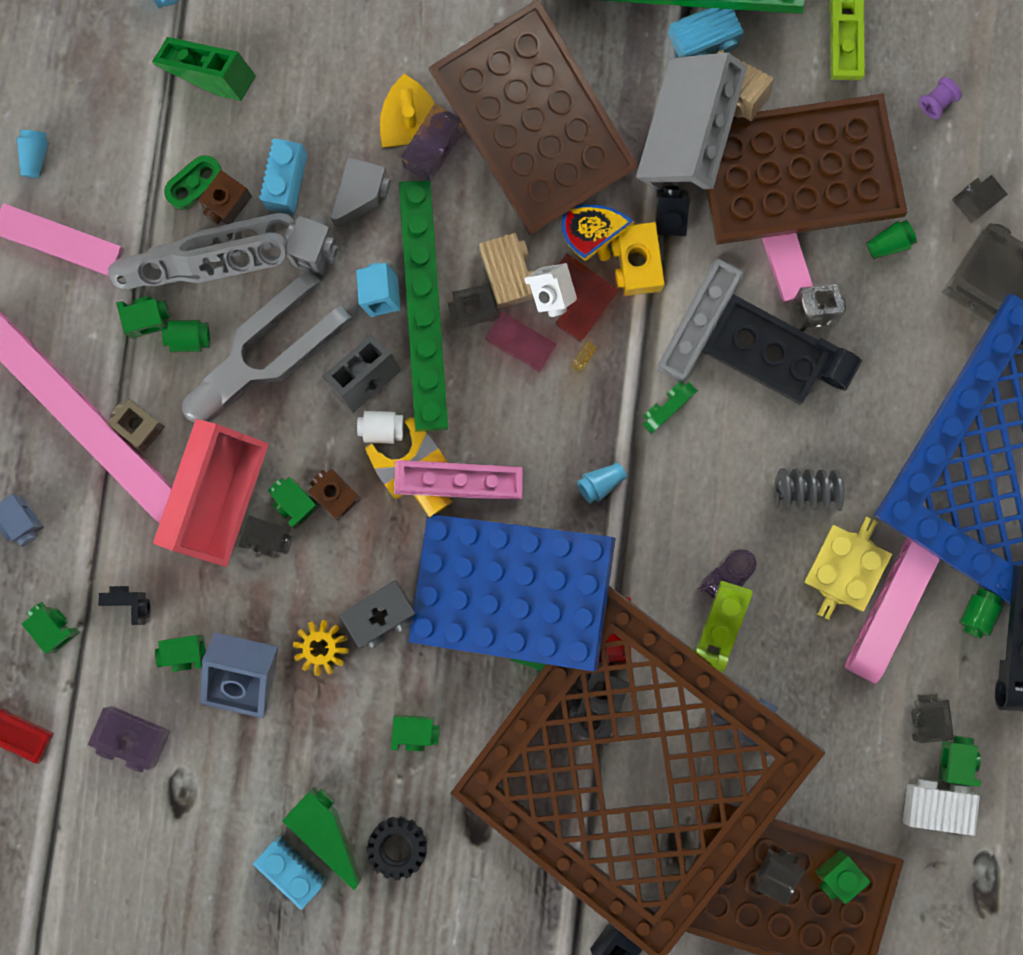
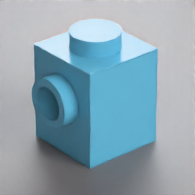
M372 263L366 268L356 270L359 305L370 317L401 310L398 276L387 263Z

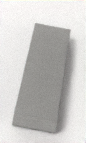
M716 257L659 361L656 370L682 384L685 383L740 282L744 271Z

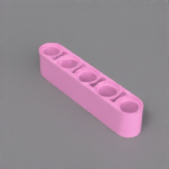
M909 538L905 540L845 664L846 670L873 684H877L883 676L940 560Z

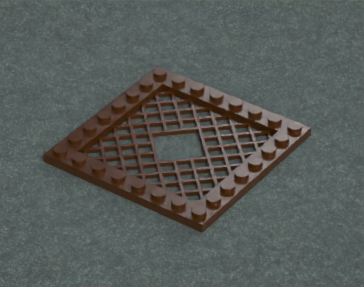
M609 586L600 648L603 666L598 667L597 671H588L546 664L450 794L648 955H668L824 756L825 751ZM612 633L622 639L606 642ZM624 645L626 663L609 665L606 647ZM630 646L649 661L632 663ZM651 666L653 684L635 686L633 668ZM657 667L674 679L675 682L659 683ZM627 669L630 687L612 689L610 671ZM604 672L606 690L589 692L587 673ZM581 676L583 692L567 694ZM678 687L680 705L662 707L660 689ZM684 688L701 700L702 703L686 704ZM654 690L657 708L639 710L636 692ZM631 692L633 710L615 712L613 694ZM607 695L610 713L592 715L590 697ZM584 698L587 716L569 718L567 700ZM561 702L563 719L548 720ZM705 708L708 726L689 728L687 710ZM711 709L731 724L713 725ZM681 711L684 729L666 731L663 713ZM658 713L660 731L642 733L640 715ZM634 716L636 734L619 736L616 718ZM611 719L613 737L596 738L593 721ZM587 721L590 739L573 741L570 723ZM564 724L567 742L550 744L547 726ZM542 728L544 744L528 746ZM732 729L735 747L716 749L714 731ZM738 730L758 745L740 747ZM709 732L711 750L693 752L690 734ZM685 735L687 753L669 754L667 736ZM661 737L670 803L606 809L597 744ZM591 745L593 763L576 764L574 747ZM568 747L570 765L553 767L551 749ZM545 750L547 768L530 769L528 752ZM760 751L763 769L744 771L741 753ZM766 751L775 758L769 767ZM736 753L738 771L720 773L717 755ZM522 754L524 770L509 772ZM712 756L714 774L696 776L694 758ZM688 758L691 776L672 778L670 760ZM594 768L597 786L579 788L577 770ZM571 771L574 789L556 790L554 773ZM548 773L551 791L534 793L531 775ZM762 775L747 794L745 777ZM525 776L528 793L511 795L509 777ZM739 777L742 795L723 797L721 779ZM502 780L504 791L498 786ZM716 780L718 798L700 799L697 782ZM692 782L694 800L676 802L673 784ZM598 792L600 810L583 811L580 794ZM574 794L577 812L560 814L557 796ZM552 797L554 814L537 816L535 798ZM529 799L530 812L516 800ZM741 802L727 819L724 803ZM719 804L721 822L703 823L701 805ZM695 806L698 824L679 826L677 808ZM671 809L674 826L656 828L653 810ZM648 811L650 829L632 830L630 813ZM624 813L627 831L609 832L607 815ZM601 816L603 833L586 835L584 817ZM578 818L580 835L563 837L561 820ZM555 820L556 832L542 821ZM720 828L706 846L704 829ZM699 830L701 848L683 849L680 832ZM675 832L677 850L659 852L657 834ZM651 835L653 852L636 854L633 836ZM628 837L630 854L613 856L610 839ZM604 839L607 857L589 858L587 841ZM581 842L583 854L569 843ZM700 854L686 872L684 856ZM678 856L681 874L663 875L660 858ZM655 858L657 876L639 878L637 860ZM631 861L633 878L616 880L614 862ZM608 863L609 875L595 864ZM680 880L666 898L664 882ZM658 882L660 900L643 901L640 884ZM635 885L636 897L622 886ZM660 906L656 912H653L650 908H648Z

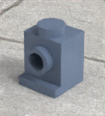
M11 494L0 502V533L7 540L17 541L20 547L34 541L38 537L36 533L44 527L23 496Z

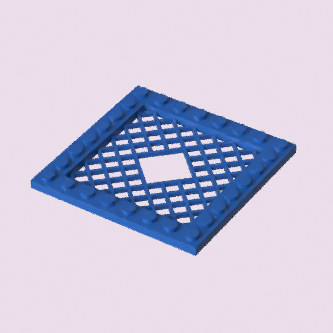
M1014 294L1006 296L874 514L875 517L989 592L1000 596L1009 605L1013 565H1023V560L1012 561L1009 546L1023 542V502L1012 450L1023 448V442L1010 445L1007 427L1021 424L1023 432V395L1019 377H1023V372H1017L1014 355L1023 353V348L1017 349L1020 343L1023 344V300ZM1008 364L1010 375L1000 377ZM1012 379L1015 397L1001 400L997 382ZM992 391L994 402L984 404ZM1016 402L1020 419L1006 422L1002 405ZM995 407L999 424L984 428L981 410ZM975 419L977 429L967 432L973 420ZM1000 429L1003 447L989 450L986 432ZM979 434L982 452L968 455L964 438ZM959 446L961 457L951 459ZM1005 452L1008 469L994 472L990 455ZM983 457L987 474L972 477L969 460ZM962 462L965 480L951 483L947 465ZM942 473L944 484L934 487ZM1009 475L1013 492L999 495L995 478ZM988 480L992 497L977 500L974 483ZM967 485L970 502L956 505L952 488ZM945 490L949 507L934 510L931 493ZM1014 497L1017 514L1003 517L1000 500ZM993 502L996 519L982 522L978 505ZM972 507L975 524L960 527L957 510ZM950 512L953 525L938 515ZM1019 519L1022 536L1008 540L1005 523ZM998 524L1001 542L987 545L983 528ZM976 530L979 543L964 532ZM1002 547L1005 560L990 550Z

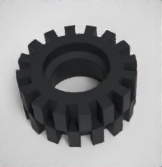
M400 816L399 818L390 817L386 821L383 820L374 828L368 839L366 853L369 855V864L375 867L374 871L377 874L379 872L384 875L383 878L389 879V877H392L394 880H400V878L405 877L406 879L411 877L412 873H416L424 862L427 853V839L423 835L422 828L418 827L412 819L409 821L405 819L406 817ZM399 835L408 841L410 852L406 858L392 860L387 856L384 845L391 836Z

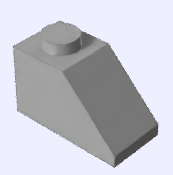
M348 157L331 215L334 226L342 227L378 207L381 198L387 197L391 179L387 178L388 175L385 167Z

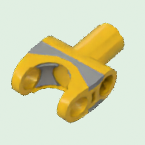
M412 417L404 421L411 431L409 433L412 438L411 449L405 457L390 459L381 452L379 453L372 443L365 447L377 475L395 500L403 496L394 494L395 461L448 463L432 438L425 431L415 432V422ZM414 495L429 518L437 515L453 503L450 497Z

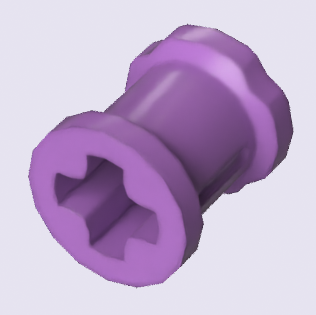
M942 77L938 81V86L928 95L920 97L918 102L927 116L938 120L943 115V110L952 102H958L962 98V92L954 81L950 78Z

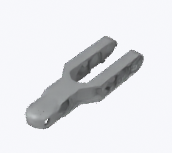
M275 213L200 230L179 241L151 247L146 253L120 258L109 266L108 275L115 287L127 290L145 285L159 286L177 281L201 283L274 267L284 261L288 242H286L285 236L274 233L271 226L274 223L280 222L288 228L291 223L295 224V222L287 214ZM250 229L256 232L257 235L243 238L241 232ZM218 237L221 242L225 243L214 244V241ZM279 246L281 254L269 256L263 249L266 250ZM248 253L250 260L246 263H239L233 257ZM207 262H217L215 268H213V269H212V267L210 266V264H204V263H207ZM150 263L156 264L160 269L153 268ZM125 277L126 282L122 283L118 279Z
M311 270L306 271L237 328L230 356L203 379L202 383L184 398L182 412L185 418L192 423H195L196 419L210 422L255 384L283 382L351 323L353 318L346 312L343 306H339L264 369H253L247 366L244 361L247 350L279 324L277 320L295 305L299 307L303 303L301 300L313 291L319 283H322L314 276Z

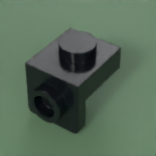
M666 185L664 189H656L655 222L657 235L687 236L690 204L688 191L676 185Z
M109 586V593H99L98 606H131L132 625H145L146 618L150 617L151 605L150 600L146 599V592H129V586Z

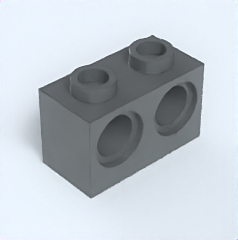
M603 672L587 674L589 692L593 691V687L598 681H605ZM610 675L612 689L630 686L629 682ZM580 680L577 688L579 692H583L582 680ZM627 693L613 694L615 712H620ZM590 697L592 712L597 714L610 713L608 697L604 699ZM580 698L578 705L571 704L569 718L580 717L586 713L584 698ZM611 719L599 720L598 725L594 728L596 738L611 736ZM581 722L570 723L571 732L590 739L589 729L584 728Z

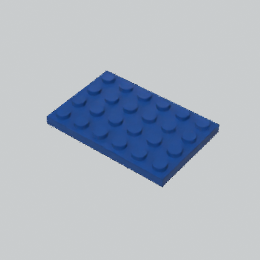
M433 515L431 518L427 516L413 608L416 614L412 616L414 623L411 624L409 642L597 671L616 538Z

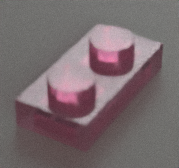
M504 312L500 313L485 338L487 342L539 373L556 347V343Z

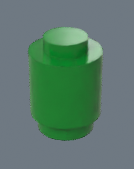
M200 320L168 321V326L162 327L163 346H169L170 353L202 352V348H210L208 322L201 323Z
M978 588L976 594L971 595L959 621L964 626L963 632L977 639H981L983 635L990 636L1003 609L1000 606L1003 599L992 592Z

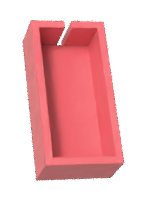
M196 419L153 544L227 567L269 443L216 423Z

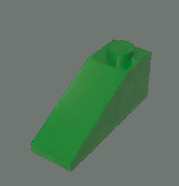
M171 37L165 39L152 60L155 66L214 95L242 101L256 77L238 51Z
M312 788L286 815L282 822L354 890L359 885L361 877L338 812L332 806L335 801L324 790L320 789L317 791Z

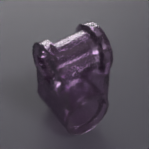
M744 549L730 551L718 566L712 569L703 579L697 589L700 592L705 591L714 599L717 591L714 583L719 586L720 580L742 587L756 569L757 562L755 556ZM739 554L745 556L748 561V567L742 573H737L732 567L733 558Z

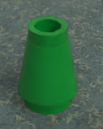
M897 220L866 242L871 257L877 259L910 250L911 245L917 243V238L908 220L902 222Z

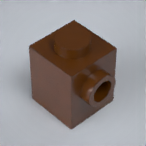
M220 170L198 201L205 209L203 214L217 225L220 221L230 224L234 222L252 196L245 186Z
M332 469L327 473L322 470L310 482L313 487L308 492L338 521L361 499Z

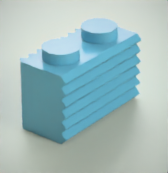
M706 8L671 23L668 30V36L678 57L715 54L719 50L729 53L739 46L738 43L744 33L740 22H738V17L735 15V11L733 9Z
M274 138L271 140L273 145L270 146L271 151L268 153L270 157L267 159L268 164L265 165L267 168L264 171L266 176L263 177L265 182L261 184L263 188L260 190L262 194L259 198L269 211L294 215L307 152L300 143Z
M278 836L253 863L300 910L306 906L326 882V876L321 877V872H317L316 867L312 868V863H307V858L302 859V854H297V849L293 850V845H288V841H283V836Z

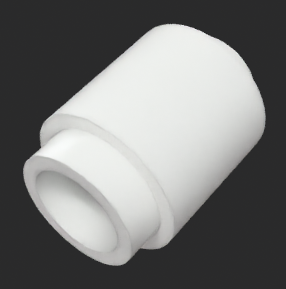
M364 411V417H358L357 436L363 437L364 443L395 444V441H403V415H396V412Z

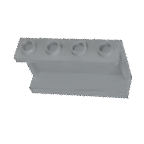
M728 52L670 58L637 171V179L654 189H660L663 182H693L702 189L714 188L747 71L745 64Z

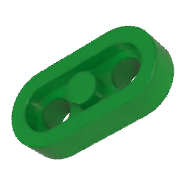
M207 155L199 156L172 177L164 189L165 198L170 205L178 210H187L198 203L199 198L220 170H222L217 160ZM211 170L212 175L210 178H202L204 171ZM180 191H188L186 198L178 199Z
M678 382L666 394L670 399L662 407L656 403L643 415L647 420L643 426L650 434L654 433L698 390L690 382L686 385Z

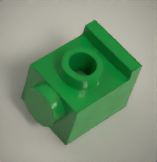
M141 297L133 300V305L129 306L123 301L116 302L124 334L131 339L162 331V327L168 326L166 319L171 318L166 300L158 301L151 297Z
M288 477L286 480L280 478L268 489L270 495L276 500L272 506L285 519L289 515L292 517L288 522L292 528L297 529L320 507L291 477Z
M43 602L31 608L27 612L29 618L21 623L45 654L56 653L80 633L77 628H68L66 626L68 620L59 609L46 607Z
M204 635L158 641L159 648H155V661L158 668L171 666L172 672L192 669L191 663L193 662L195 669L202 668V660L206 653Z
M395 715L393 717L391 750L398 751L400 744H405V750L425 751V746L439 745L440 726L434 725L435 717Z
M954 735L953 741L942 740L938 779L947 783L981 787V780L975 778V772H978L980 769L981 755L977 752L978 746L973 745L974 738Z

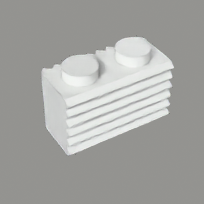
M918 779L917 785L907 784L902 819L904 824L910 827L976 836L980 796L970 792V786L951 783L950 789L937 788L938 782Z

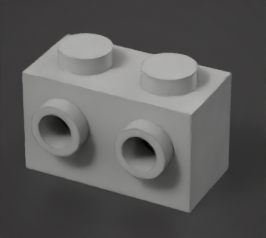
M309 215L308 219L298 216L296 223L289 225L285 240L288 242L286 256L293 267L304 271L311 270L320 277L324 276L328 263H334L338 253V246H335V238L330 228L326 226L327 222L313 215Z

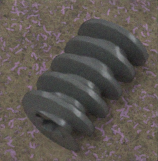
M781 468L777 472L774 483L775 507L777 508L779 501L783 500L785 508L790 509L793 500H796L799 510H803L806 501L810 502L812 510H816L818 502L822 501L825 511L829 510L831 502H835L837 511H842L845 491L844 481L837 470H832L828 476L825 470H818L814 476L811 469H806L803 475H801L799 469H792L790 475H788L787 470Z

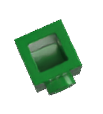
M841 850L815 871L823 880L819 886L832 901L838 898L845 905L871 883L850 857Z

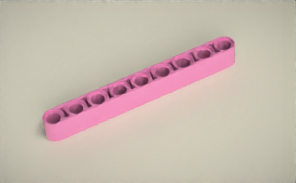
M0 311V362L160 524L172 485L126 438L108 425L109 421Z

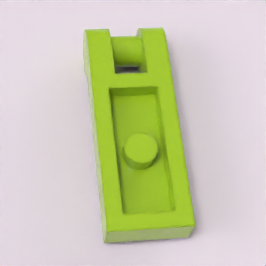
M829 0L830 80H862L865 76L864 0ZM842 9H851L852 14H842Z
M720 580L695 652L724 673L729 655L752 598V590ZM708 646L718 647V654L708 652Z

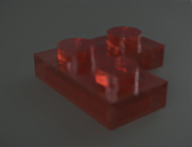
M566 253L559 264L567 263L577 300L567 307L568 311L559 317L555 325L582 343L614 299L619 289Z

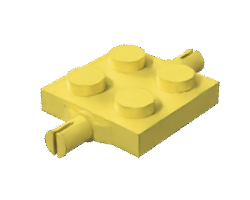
M865 517L858 534L847 532L832 525L803 582L818 590L825 597L817 615L828 621L837 604L848 605L860 612H864L892 556L891 553L877 547L869 540L878 524L877 521L873 520L868 530H866L871 518Z

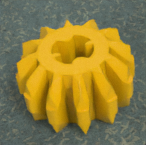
M327 620L321 621L319 631L314 622H309L308 628L311 634L300 629L298 635L305 641L293 642V647L303 648V653L296 654L294 658L296 661L304 658L307 659L302 666L304 671L309 670L315 664L314 675L316 676L321 675L323 665L328 674L334 673L331 661L338 666H343L344 661L337 654L349 653V648L339 647V643L345 642L348 639L347 635L335 637L340 629L339 625H334L327 632ZM325 640L328 643V646H325V648H329L328 653L317 655L314 652L317 647H314L315 641L323 642Z

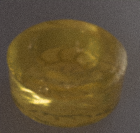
M587 340L569 366L575 371L581 372L597 350V346Z

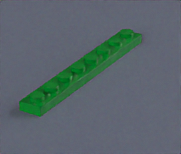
M431 181L399 182L415 432L448 430Z

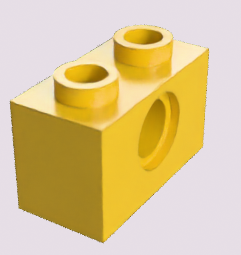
M656 222L632 225L611 241L613 257L618 256L620 266L619 269H615L617 288L623 287L624 296L661 292L665 284ZM635 253L640 254L644 258L645 264L639 267L630 264L628 256Z

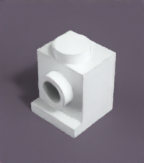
M567 263L541 267L524 278L526 284L531 286L538 313L548 311L550 317L566 313L568 311L567 307L577 300Z

